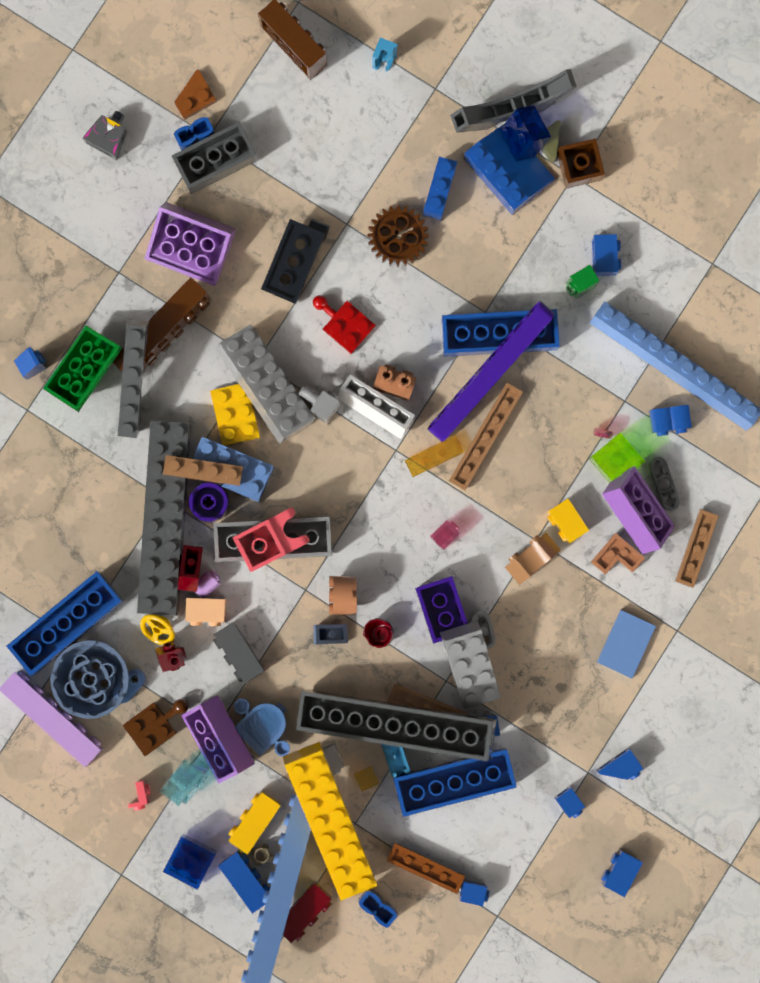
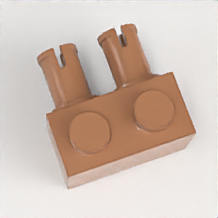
M387 364L384 367L380 366L373 389L409 401L417 378L413 376L414 373L406 370L399 372L395 370V367Z

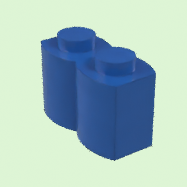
M203 117L194 121L191 126H183L174 132V137L180 149L183 150L215 134L208 117Z
M689 405L649 411L652 434L657 433V437L669 435V431H676V434L687 433V429L692 428Z
M369 889L364 891L358 898L360 907L368 914L374 915L375 920L380 925L389 928L397 918L395 908L390 903L382 901L380 895L375 890Z

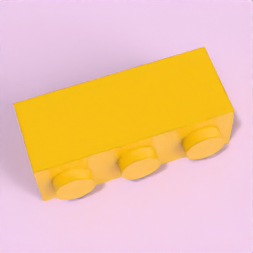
M264 791L261 794H255L251 800L253 804L251 809L244 810L239 818L242 822L238 827L234 825L228 834L231 836L229 842L246 854L250 852L282 805V803Z

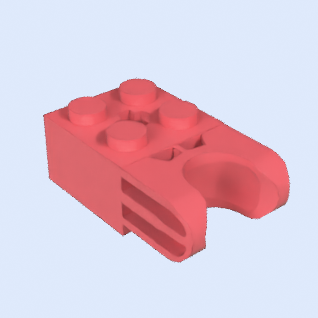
M289 508L233 537L250 572L310 541L306 535L298 538H289L283 531L285 522L295 515L294 508ZM257 540L264 543L261 552L258 549H254Z

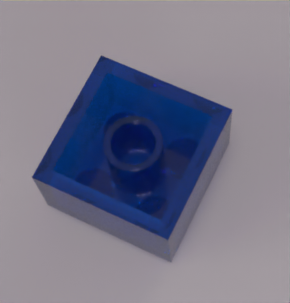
M535 105L517 108L500 129L516 162L534 158L551 138Z
M183 834L163 872L198 890L218 851Z

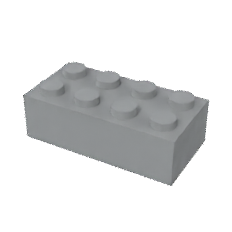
M478 621L440 632L463 709L500 699L501 696Z

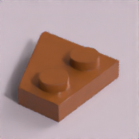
M197 69L174 103L183 119L186 120L216 103L217 100L199 69Z

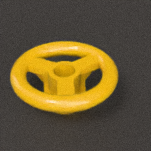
M148 614L141 619V631L150 641L159 645L173 642L175 631L166 617ZM146 623L152 628L153 635L148 631ZM162 633L169 634V638L159 639V635Z

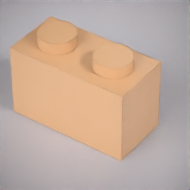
M186 598L185 621H190V625L202 626V622H209V626H221V622L226 623L227 600Z

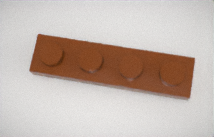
M395 842L386 860L455 894H458L465 875Z

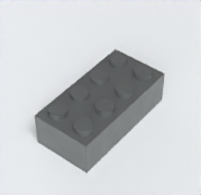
M240 122L171 155L190 194L258 161L257 154Z

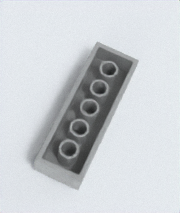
M251 324L219 343L216 351L279 444L312 424L315 420L314 416Z
M330 517L288 519L285 522L283 531L287 537L298 538L306 535L310 541L278 559L332 556ZM266 520L213 523L215 562H243L244 559L233 537ZM257 540L254 549H258L261 552L264 543Z

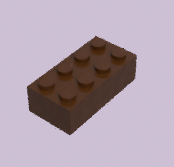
M272 0L258 13L260 27L298 68L312 80L327 66V51L321 43L317 44L313 40L314 37L308 29L304 30L300 26L301 23L296 16H291L287 12L288 8L283 2L279 3L277 0Z

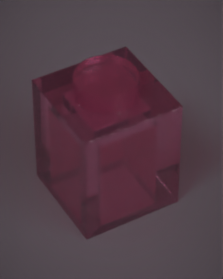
M446 520L430 538L444 550L460 534L458 532L460 528L453 521L449 523Z

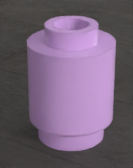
M207 570L199 578L197 592L195 593L202 599L206 596L208 597L221 584L219 581L221 579L220 576L213 570L211 572Z

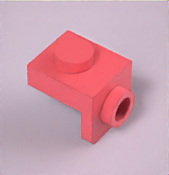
M145 780L135 782L139 801L128 804V808L134 807V811L146 808L145 805L150 803L149 795H151L149 783L146 784Z

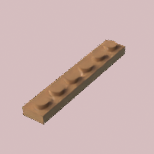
M509 383L505 384L449 482L464 491L466 490L523 391Z

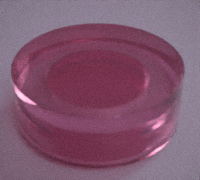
M594 428L593 435L611 439L613 432Z

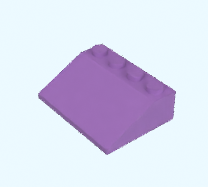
M165 202L159 207L145 259L215 286L231 248L236 228Z

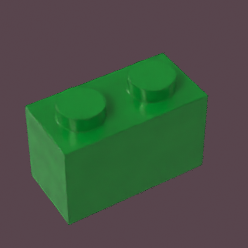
M588 265L571 275L566 282L567 286L565 288L568 294L574 296L576 300L595 289L599 279L592 267Z

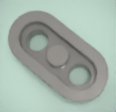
M478 611L472 616L471 623L477 621L479 617L484 618V623L482 625L479 624L483 636H488L489 638L488 643L485 644L487 649H490L494 646L496 640L491 618L488 613Z

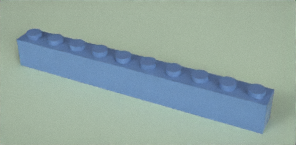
M603 302L590 321V324L744 430L747 431L752 427L760 416V407L607 302Z
M292 794L289 806H292L290 814L286 813L283 824L287 827L285 833L281 832L278 844L281 845L280 852L275 853L273 863L276 864L275 871L270 872L268 883L271 884L270 889L265 891L262 901L266 904L264 911L260 910L257 919L260 926L258 931L254 930L252 942H255L254 948L249 950L246 962H249L248 970H244L241 977V982L270 983L311 832L297 794Z

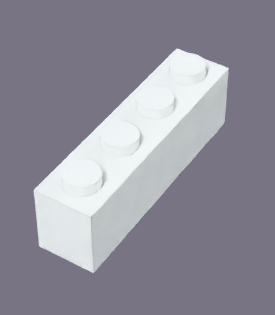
M351 374L340 388L338 394L340 401L400 439L404 436L415 417L414 414Z

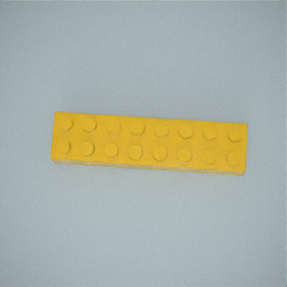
M320 742L284 755V766L340 900L342 901L377 887L374 873Z

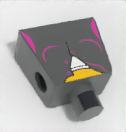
M118 111L114 112L111 119L101 115L83 136L84 142L117 160L127 135L125 127L121 125L125 116Z

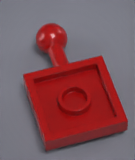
M318 295L313 299L314 308L323 310L331 317L322 330L350 354L355 351L376 326L348 301L336 312L328 305L326 297Z

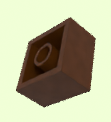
M596 138L558 148L557 157L566 189L603 180L605 172Z

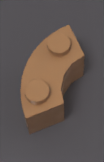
M547 533L541 537L536 535L529 541L531 545L521 554L516 552L508 559L510 563L505 568L519 585L561 551Z

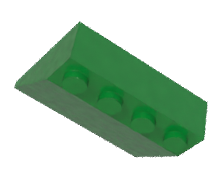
M85 326L43 389L79 412L122 347Z

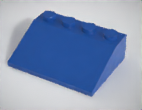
M507 122L479 140L464 154V160L512 215L555 180V177Z

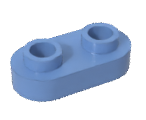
M139 669L129 671V687L121 703L129 702L144 685L146 677L143 671ZM133 675L138 676L136 683L132 681ZM120 682L113 690V698L115 695L118 697L119 691L122 690V688H119Z

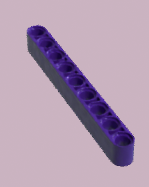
M539 301L431 422L427 430L441 442L446 440L547 326L555 313L543 302Z

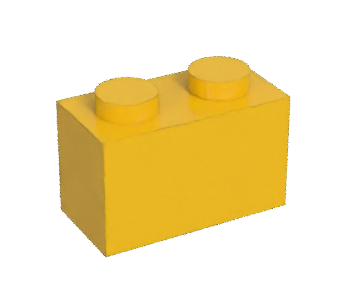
M566 499L547 512L549 514L547 519L552 526L556 525L559 530L557 534L563 542L566 541L569 544L589 531L569 499Z

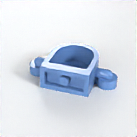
M240 698L234 703L235 711L238 714L246 715L235 728L245 742L259 756L272 744L275 745V753L279 756L287 755L290 752V744L285 740L279 739L284 733L287 723L285 716L287 709L280 702L277 705L263 703L252 710L250 709L249 701L244 698Z

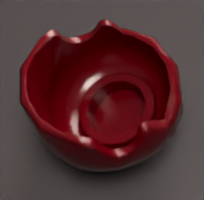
M375 618L366 623L363 636L367 639L369 645L383 648L393 641L394 629L388 621Z

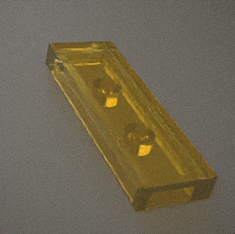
M455 435L404 461L413 478L463 454L464 451Z

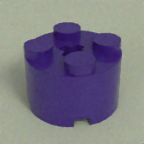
M200 484L190 494V510L194 516L204 522H217L224 518L229 510V497L217 484ZM209 498L214 501L210 508L205 504Z

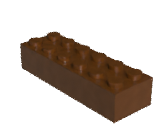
M192 277L149 320L144 369L148 365L152 366L158 359L156 356L161 351L164 353L171 346L170 342L183 334V328L187 324L191 325L197 319L196 315L201 310L205 311L209 307L211 298L208 292ZM125 346L112 362L122 372Z

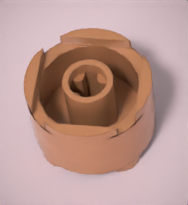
M329 576V587H333L329 588V602H333L329 603V615L356 614L357 577Z

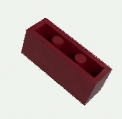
M316 881L290 907L283 936L291 944L294 940L298 942L305 934L303 930L308 925L312 927L319 919L317 915L321 911L326 912L332 905L330 902L332 896Z

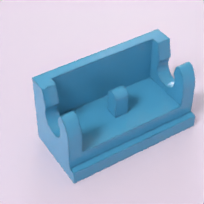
M380 37L372 56V68L378 70L380 63L385 61L387 62L385 71H389L394 59L397 58L398 44Z
M381 744L391 776L397 777L398 775L409 773L410 768L403 748Z

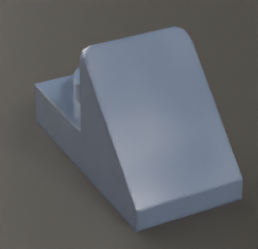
M347 624L314 625V644L348 643Z

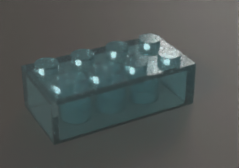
M192 753L182 761L160 792L177 806L182 803L186 804L199 790L198 787L209 777L210 773L208 771L210 767Z

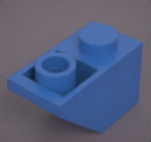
M28 347L14 360L21 375L26 380L47 369L44 365L46 359L43 354L31 347Z

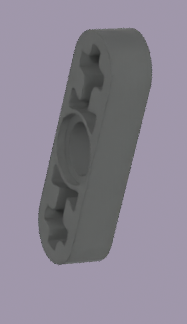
M656 457L650 461L649 470L662 507L667 511H673L678 508L680 500L667 461L662 457ZM656 461L663 464L660 470L662 473L666 472L667 475L656 477V475L660 474L659 470L653 467ZM661 479L669 481L668 489L660 488L659 481ZM672 490L673 493H670L669 496L670 499L675 500L673 507L666 505L668 497L667 495L663 496L662 493Z

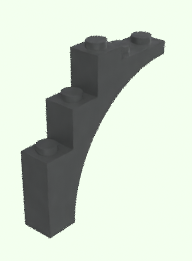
M566 69L556 76L522 92L495 101L462 107L450 116L456 133L488 130L499 122L515 121L528 112L546 110L554 105L557 99L575 89L577 85L571 69Z

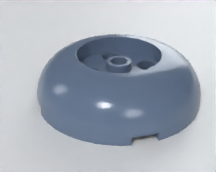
M81 641L69 646L58 656L51 673V689L58 704L71 715L84 719L99 718L111 713L121 704L129 687V672L123 657L116 649L99 641ZM94 662H98L100 664V668L98 670H94L92 668V664ZM77 671L82 672L83 676L81 679L75 677ZM90 676H94V677H95V680H94L93 683H91V682L89 681V677H90ZM103 679H106L109 682V685L106 688L101 686V681ZM120 682L119 688H122V690L119 691L118 697L115 695L113 698V690ZM86 688L91 690V695L88 697L83 693Z

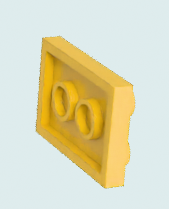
M239 384L210 390L222 445L229 446L260 438L253 404Z

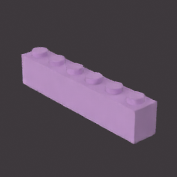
M22 671L21 673L14 672L0 687V691L84 767L89 766L104 749L100 746L102 744L101 741L95 736L91 738L86 733L88 730L82 724H76L72 720L73 716L65 710L61 711L57 707L59 704L51 697L48 699L43 694L45 691L37 684L34 686L30 683L28 675Z

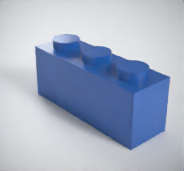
M439 156L423 210V216L441 221L457 161Z
M237 850L222 861L218 867L253 914L266 904L262 901L265 891H269L270 887L267 883L265 885L262 883L259 871L256 868L252 869L249 865L250 859L244 852L241 853Z

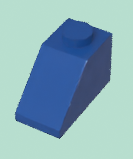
M627 748L596 769V771L600 775L634 780L641 775L640 771L643 770V767L632 751Z

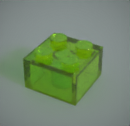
M621 432L589 458L608 483L618 478L631 467L635 466L637 469L645 462Z

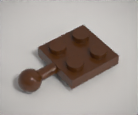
M178 699L174 702L173 708L163 714L158 705L153 702L123 724V727L143 755L147 756L177 734L168 720L176 714L186 713L189 704L185 699Z

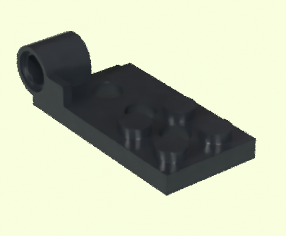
M313 218L308 226L290 219L261 290L297 304L316 256L327 237L330 226ZM298 239H304L306 242V246L301 250L295 246ZM292 256L298 258V265L296 267H290L288 264V259ZM284 274H289L291 277V282L287 285L281 283V276Z

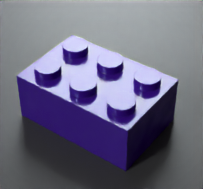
M452 576L415 588L433 644L443 641L440 632L468 624Z

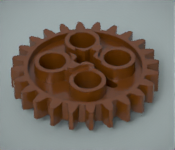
M397 205L396 210H393V207L390 206L389 212L383 208V215L377 213L376 217L378 220L372 219L371 223L374 226L368 227V230L373 232L367 234V238L373 239L368 242V245H374L371 252L377 251L376 259L382 256V263L389 260V266L393 262H396L397 267H399L400 262L407 266L408 260L413 264V257L420 259L418 252L424 253L425 249L422 246L428 245V242L424 240L429 238V234L424 233L428 230V227H422L425 220L419 221L421 214L419 213L414 216V209L407 212V206L403 210H400L399 205ZM398 220H405L407 225L399 227L396 223ZM408 228H413V230L404 233L406 230H408ZM382 229H388L390 231V235L382 236L380 234V231ZM395 233L401 235V239H399L398 237L395 238ZM408 236H414L416 238V242L412 244L408 243L406 241V238ZM391 240L388 244H383L384 242ZM392 245H397L400 250L393 253L389 248Z

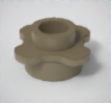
M266 843L262 844L261 847L252 848L251 855L254 856L257 866L273 860V855L268 850L269 845Z

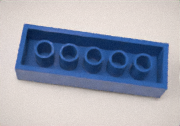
M551 309L555 313L553 319L524 352L557 351L559 349L557 309ZM529 311L442 315L443 356L492 354Z
M96 571L6 647L28 674L35 676L66 648L74 644L121 605L124 600L103 574Z
M506 748L492 751V758L489 761L464 758L393 777L403 817L517 788Z

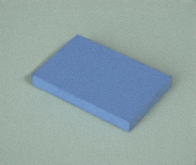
M620 610L597 663L632 679L656 626Z

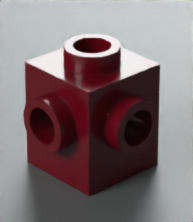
M177 641L167 642L163 646L155 648L162 672L176 671L185 666L184 658H187L184 647H180Z

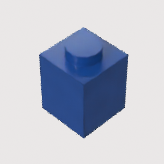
M570 786L554 797L568 818H576L583 813L582 809L585 806Z
M464 880L459 900L460 902L483 906L484 902L488 901L490 890H487L486 884Z

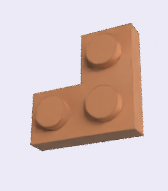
M615 533L590 563L604 575L608 573L617 561L633 573L645 557Z

